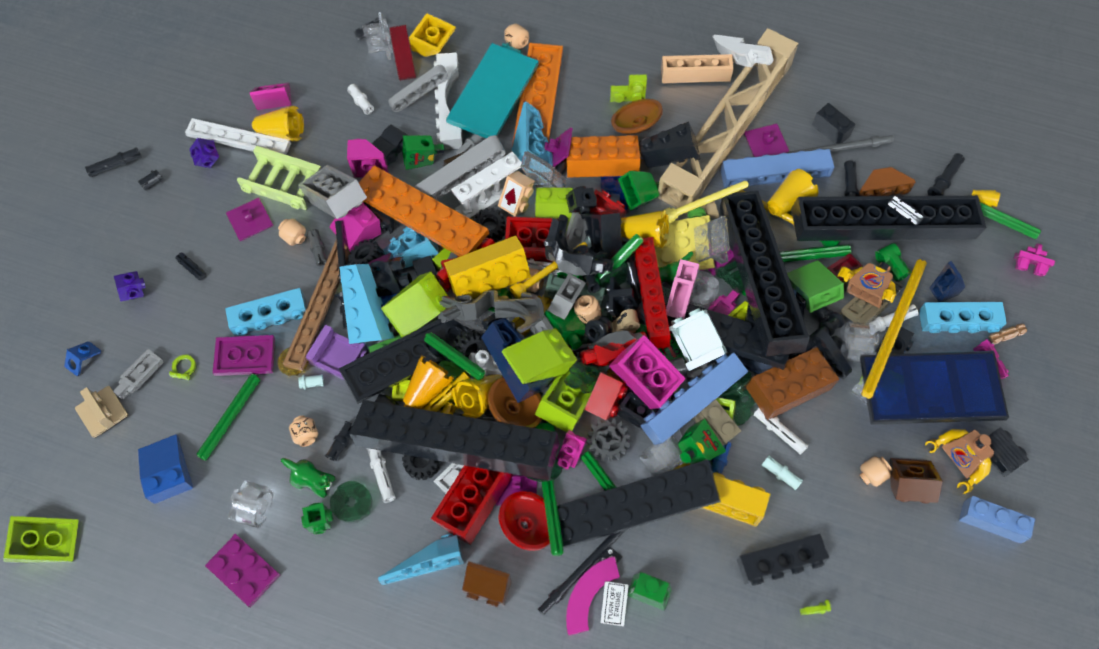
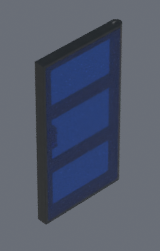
M994 351L890 354L872 398L868 399L866 397L871 425L1006 421L1009 418ZM860 355L864 385L877 355Z

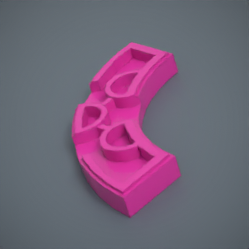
M615 556L607 558L591 567L575 585L567 607L566 626L568 636L589 631L588 611L594 596L605 585V582H611L620 578Z

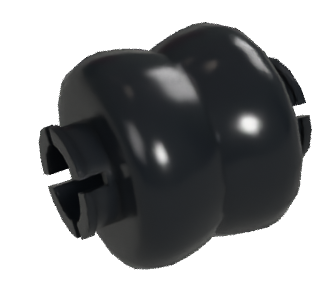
M597 316L588 321L585 326V334L592 342L613 331L612 322L605 316Z

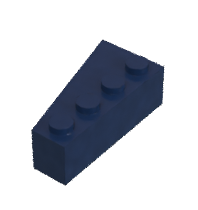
M506 318L492 322L481 338L518 403L542 392L554 378L551 377L526 384L521 383L504 357L502 350L524 339Z

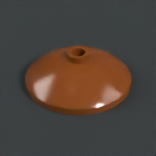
M640 99L630 102L614 113L611 119L612 127L615 131L622 134L644 132L659 121L663 114L662 105L654 99Z
M504 377L496 380L490 387L488 405L498 422L535 428L541 422L542 418L535 415L542 400L539 393L518 403Z

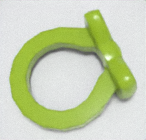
M189 355L178 356L172 363V371L169 372L170 377L190 380V375L196 369L195 360ZM184 359L190 360L191 367L184 374L178 373V362Z
M826 599L824 603L820 602L819 606L802 608L799 610L800 615L825 614L826 611H831L830 601Z

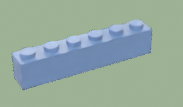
M816 149L814 151L781 153L771 156L763 155L753 158L728 159L722 162L720 172L725 189L742 181H747L749 186L780 183L784 181L791 171L796 169L806 171L813 179L830 177L834 164L830 149Z
M735 353L724 354L716 359L717 363L714 366H707L702 370L703 375L699 378L696 376L691 379L686 389L681 388L673 394L675 398L671 401L669 399L666 400L659 411L656 413L653 411L644 418L645 422L640 426L654 445L665 442L748 372Z

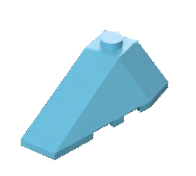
M526 101L523 103L511 152L513 151L523 163L521 169L524 171L552 170V153L545 150V143H548V139L542 133L544 126L539 110Z
M409 227L404 228L402 235L397 239L393 237L390 240L391 243L382 249L385 255L392 253L394 258L403 257L406 265L405 268L413 266L412 261L427 256L433 259L439 253L437 243Z
M446 534L441 536L440 540H436L378 577L379 582L382 585L464 564L457 535Z

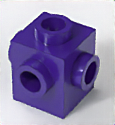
M197 138L190 147V155L195 166L211 168L219 158L214 140Z
M137 271L114 276L120 302L144 297L142 289L146 288L143 277L139 278Z

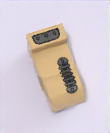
M634 309L624 310L620 317L612 322V333L617 331L635 333L640 327L637 311Z

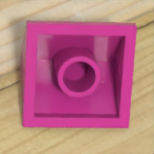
M289 82L255 87L250 91V96L257 110L291 106Z

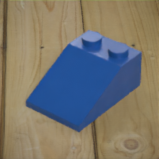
M177 434L138 449L140 481L147 500L156 504L193 489Z

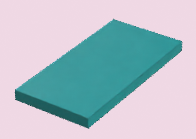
M492 43L447 116L446 123L483 138L493 135L498 136L537 69L539 61Z

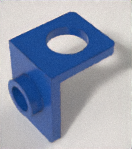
M89 341L69 348L66 352L64 366L74 375L79 376L82 361L100 354L101 350ZM71 359L75 362L76 369L72 367Z

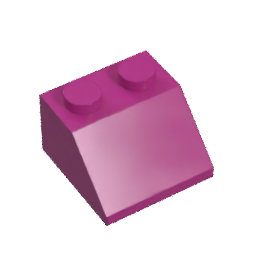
M359 138L348 140L347 160L354 178L364 177L373 166L389 173L384 154L368 140Z
M364 203L349 210L346 216L338 219L335 218L330 225V229L336 235L335 222H343L344 245L350 251L354 250V246H358L359 242L364 243L366 239L369 241V239L381 235L380 220Z

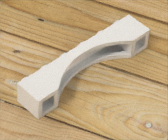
M457 52L436 54L437 61H434V67L443 65L448 73L447 79L437 85L438 89H435V99L438 100L435 108L436 114H439V118H436L437 129H440V133H437V143H443L444 150L459 149L463 145L462 130L446 123V118L450 113L447 106L448 95L454 82L459 78Z

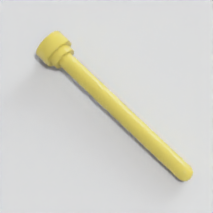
M742 181L679 208L671 209L669 207L663 211H666L665 214H668L669 223H672L679 215L745 189L749 186V183Z

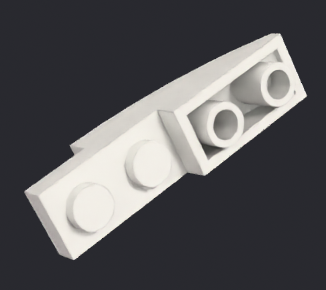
M715 34L713 36L719 53L721 55L732 54L733 63L752 68L755 63L771 65L774 61L768 46L745 44L744 39L739 37Z

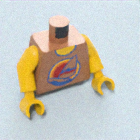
M885 262L880 263L878 267L868 263L864 267L854 270L842 267L837 275L838 277H843L845 282L849 280L848 293L878 308L882 306L884 299L893 303L896 297L895 283L892 281L893 275L889 272L890 266Z
M951 429L938 436L939 439L928 440L925 445L932 443L935 446L929 453L935 452L943 444V450L966 478H970L968 481L960 482L957 485V488L962 487L963 484L967 486V491L963 494L972 492L973 485L978 484L990 473L992 463L990 458L994 455V451L989 446L991 444L989 436L985 434L980 435L976 430L968 432L965 429Z

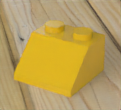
M426 13L409 37L411 50L425 57L438 54L455 31L456 26Z

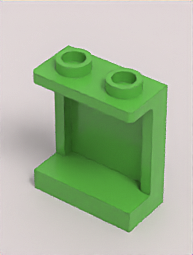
M818 260L787 273L792 288L805 299L806 309L810 313L844 298L843 282Z

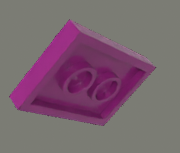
M274 335L216 337L213 363L214 376L272 374L275 350Z
M234 534L205 565L250 608L280 576L271 565L237 534Z

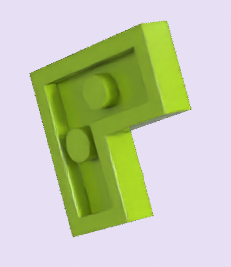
M629 75L628 86H611L610 102H633L645 99L647 75Z

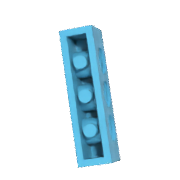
M297 288L225 308L229 329L234 336H242L250 331L264 330L268 326L282 325L286 321L300 320L304 316L307 305L302 290Z
M925 302L919 310L922 331H929L930 333H939L941 331H949V333L988 331L989 333L999 332L1007 323L1003 302Z

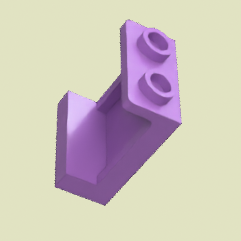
M325 325L305 357L309 364L344 380L339 368L369 354V350L363 342L361 344H349L348 338L335 333L332 327Z

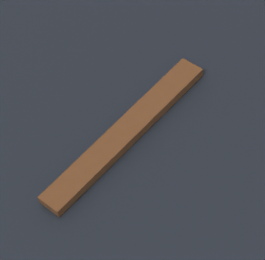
M337 241L334 243L283 362L284 367L303 371L307 362L305 356L318 336L340 283ZM345 246V259L347 266L349 259L348 256L351 253L350 250Z

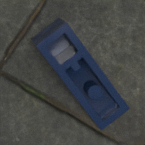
M950 261L929 289L938 302H944L958 296L965 288V284L961 274L953 262Z

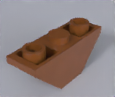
M892 167L876 169L872 171L862 186L859 196L904 195L912 190L916 182L913 178Z

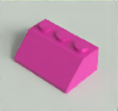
M642 335L622 351L609 365L650 409L660 408L686 379L645 335Z

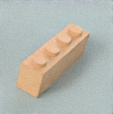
M732 54L662 56V83L731 81L733 73Z

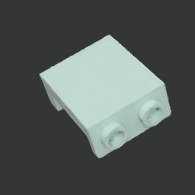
M700 308L690 312L689 318L683 320L680 317L672 321V326L669 327L687 361L688 371L727 353L707 310L701 311Z

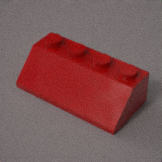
M464 465L430 519L453 534V536L457 535L460 540L471 545L512 479L513 474Z

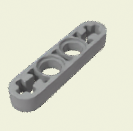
M443 65L433 67L389 99L392 111L399 112L447 79L448 73Z

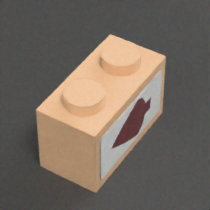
M518 170L508 175L498 207L515 217L520 213H524L529 206L528 200L533 194L535 181Z

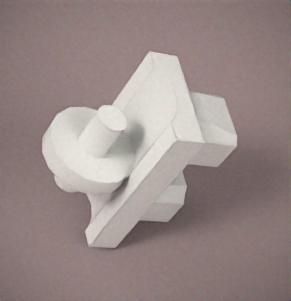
M479 350L478 353H470L469 359L485 370L484 376L488 374L502 375L493 357L487 351Z

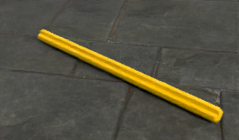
M918 259L915 263L861 392L863 397L870 399L875 392L927 264L925 260Z

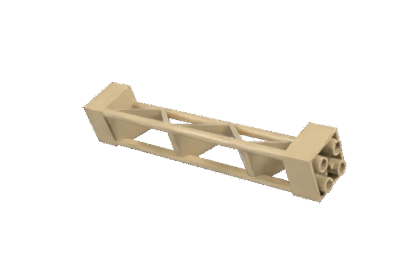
M767 28L757 42V45L770 47L774 61L771 65L759 63L753 65V67L756 66L758 68L760 83L734 94L752 69L745 66L696 135L699 153L715 152L703 171H701L698 160L690 158L692 174L682 169L685 162L679 163L677 161L676 164L671 163L659 180L658 191L660 195L658 199L675 208L699 199L721 167L722 162L726 160L768 97L791 67L798 46L797 42ZM748 105L738 121H736L731 106ZM724 109L727 131L700 142Z

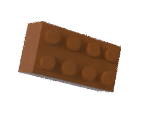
M816 347L788 360L784 370L773 367L752 377L746 388L766 419L769 420L831 390L839 381V378Z

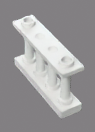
M513 151L451 189L461 202V205L456 207L455 211L473 220L475 214H479L481 209L485 212V208L490 210L499 204L507 176L523 166V163Z

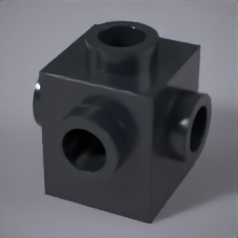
M579 186L566 195L569 213H590L591 209L597 206V197L594 194L593 188Z

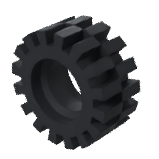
M485 208V212L481 209L479 214H475L473 221L482 226L488 221L496 223V227L489 230L487 238H491L494 243L497 242V238L499 240L502 239L506 231V222L504 215L500 214L499 210L495 212L494 208H491V211Z
M366 239L364 243L359 242L358 246H354L355 249L350 251L351 254L348 256V261L351 265L367 264L384 256L385 253L375 240L369 239L368 241Z
M467 330V333L462 332L463 336L460 337L458 335L456 337L458 341L453 342L456 346L453 348L468 359L469 355H466V349L473 343L477 344L473 353L485 350L490 354L481 338L482 335L475 330L473 332Z
M402 456V464L407 474L412 478L415 477L416 480L420 478L426 480V477L432 478V474H436L438 472L437 468L440 467V461L429 459L425 467L419 468L414 465V456Z

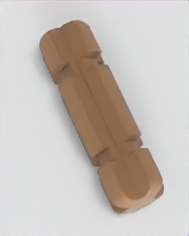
M1021 323L1016 325V327L1012 326L992 333L988 339L991 344L995 345L1000 343V341L1004 342L1025 334L1027 328L1025 324Z

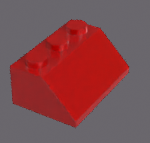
M507 217L505 239L517 236L524 248L526 260L531 258L534 261L554 262L546 259L544 241L549 234L552 218Z

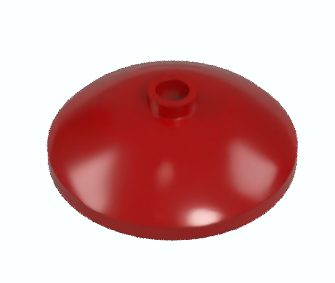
M519 491L509 495L499 509V524L504 535L514 545L525 550L536 551L547 547L550 544L544 498L528 491Z

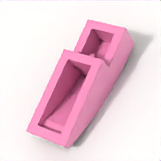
M680 259L666 308L667 316L674 318L682 317L684 320L700 267L698 263Z

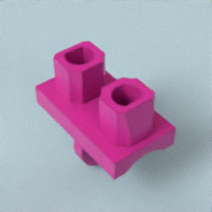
M1039 243L1034 248L1028 246L1027 252L1020 250L1019 253L1014 255V259H1017L1015 269L1027 271L1031 263L1035 265L1033 274L1041 277L1045 276L1049 268L1054 266L1055 260L1045 258L1047 251H1043L1042 244Z
M568 430L557 457V464L566 470L570 466L575 468L587 439L575 435L571 430Z

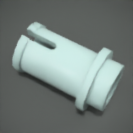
M323 374L313 376L302 375V377L298 378L300 389L306 390L309 387L324 386Z

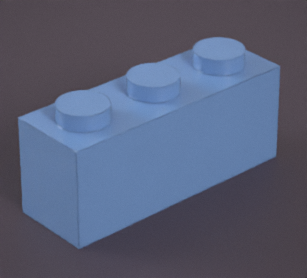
M971 496L963 502L959 521L1021 544L1031 539L1035 518Z

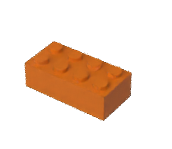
M638 135L571 137L569 155L567 157V178L623 176L629 171H640Z

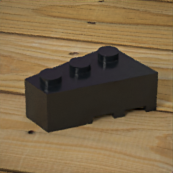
M689 121L638 142L640 154L648 168L669 165V162L677 160L679 163L685 162V159L690 158L701 160L697 139Z
M599 211L581 214V218L585 219L588 229L585 230V234L590 237L592 247L589 248L595 253L599 251L607 252V258L612 259L620 251L623 243L620 213ZM623 264L617 270L623 269Z

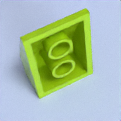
M536 188L535 218L558 219L560 214L566 215L568 217L567 232L572 213H569L566 195L573 188Z
M428 272L419 275L381 309L400 336L404 337L418 330L440 314V312L444 311L446 308L440 305L442 296L448 295L433 273Z
M556 328L541 331L502 350L504 357L522 384L566 374L577 361L572 350Z
M572 366L566 374L555 378L543 396L535 415L566 433L568 430L573 431L584 412L597 379Z
M10 516L3 561L20 563L73 562L79 520Z

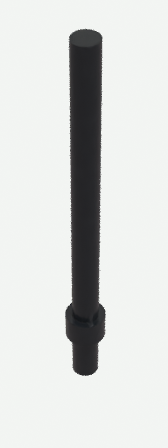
M336 221L335 228L340 273V267L346 266L343 222ZM341 304L340 315H342L343 329L347 330L346 314Z
M625 531L609 535L557 590L554 589L548 595L549 598L537 610L544 615L554 604L557 605L571 586Z

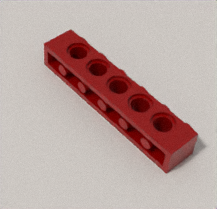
M653 237L643 238L644 242L634 251L648 340L657 349L670 347L669 324Z

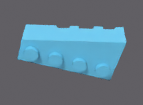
M354 264L340 267L349 344L393 339V332H390L388 327L389 320L381 309L383 303L381 297L377 295V286L369 264Z

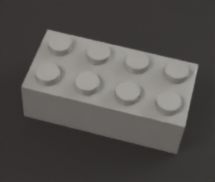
M326 165L298 185L309 203L336 219L346 216L349 210L360 206L363 200L367 198L355 178L329 165Z

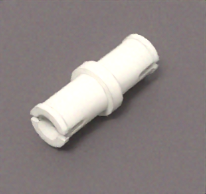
M351 84L347 91L353 97L354 103L360 106L366 115L371 114L374 107L367 100L366 94L362 93L356 84Z

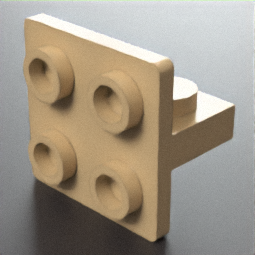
M110 386L103 388L99 392H92L87 387L80 391L85 401L77 405L75 410L92 437L96 438L128 416L127 411Z

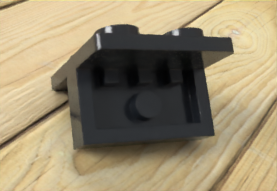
M610 277V283L607 284L609 301L606 303L607 312L611 314L612 319L616 320L624 310L634 309L637 311L641 302L632 288L621 289L615 277Z

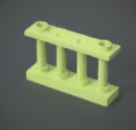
M256 146L253 152L258 162L248 180L239 177L237 179L241 190L249 194L254 193L288 204L295 209L307 210L308 207L303 198L304 194L300 188L296 196L287 193L296 175L306 176L305 181L322 169L321 166ZM264 165L274 166L264 185L255 183ZM280 170L290 171L280 190L271 188Z

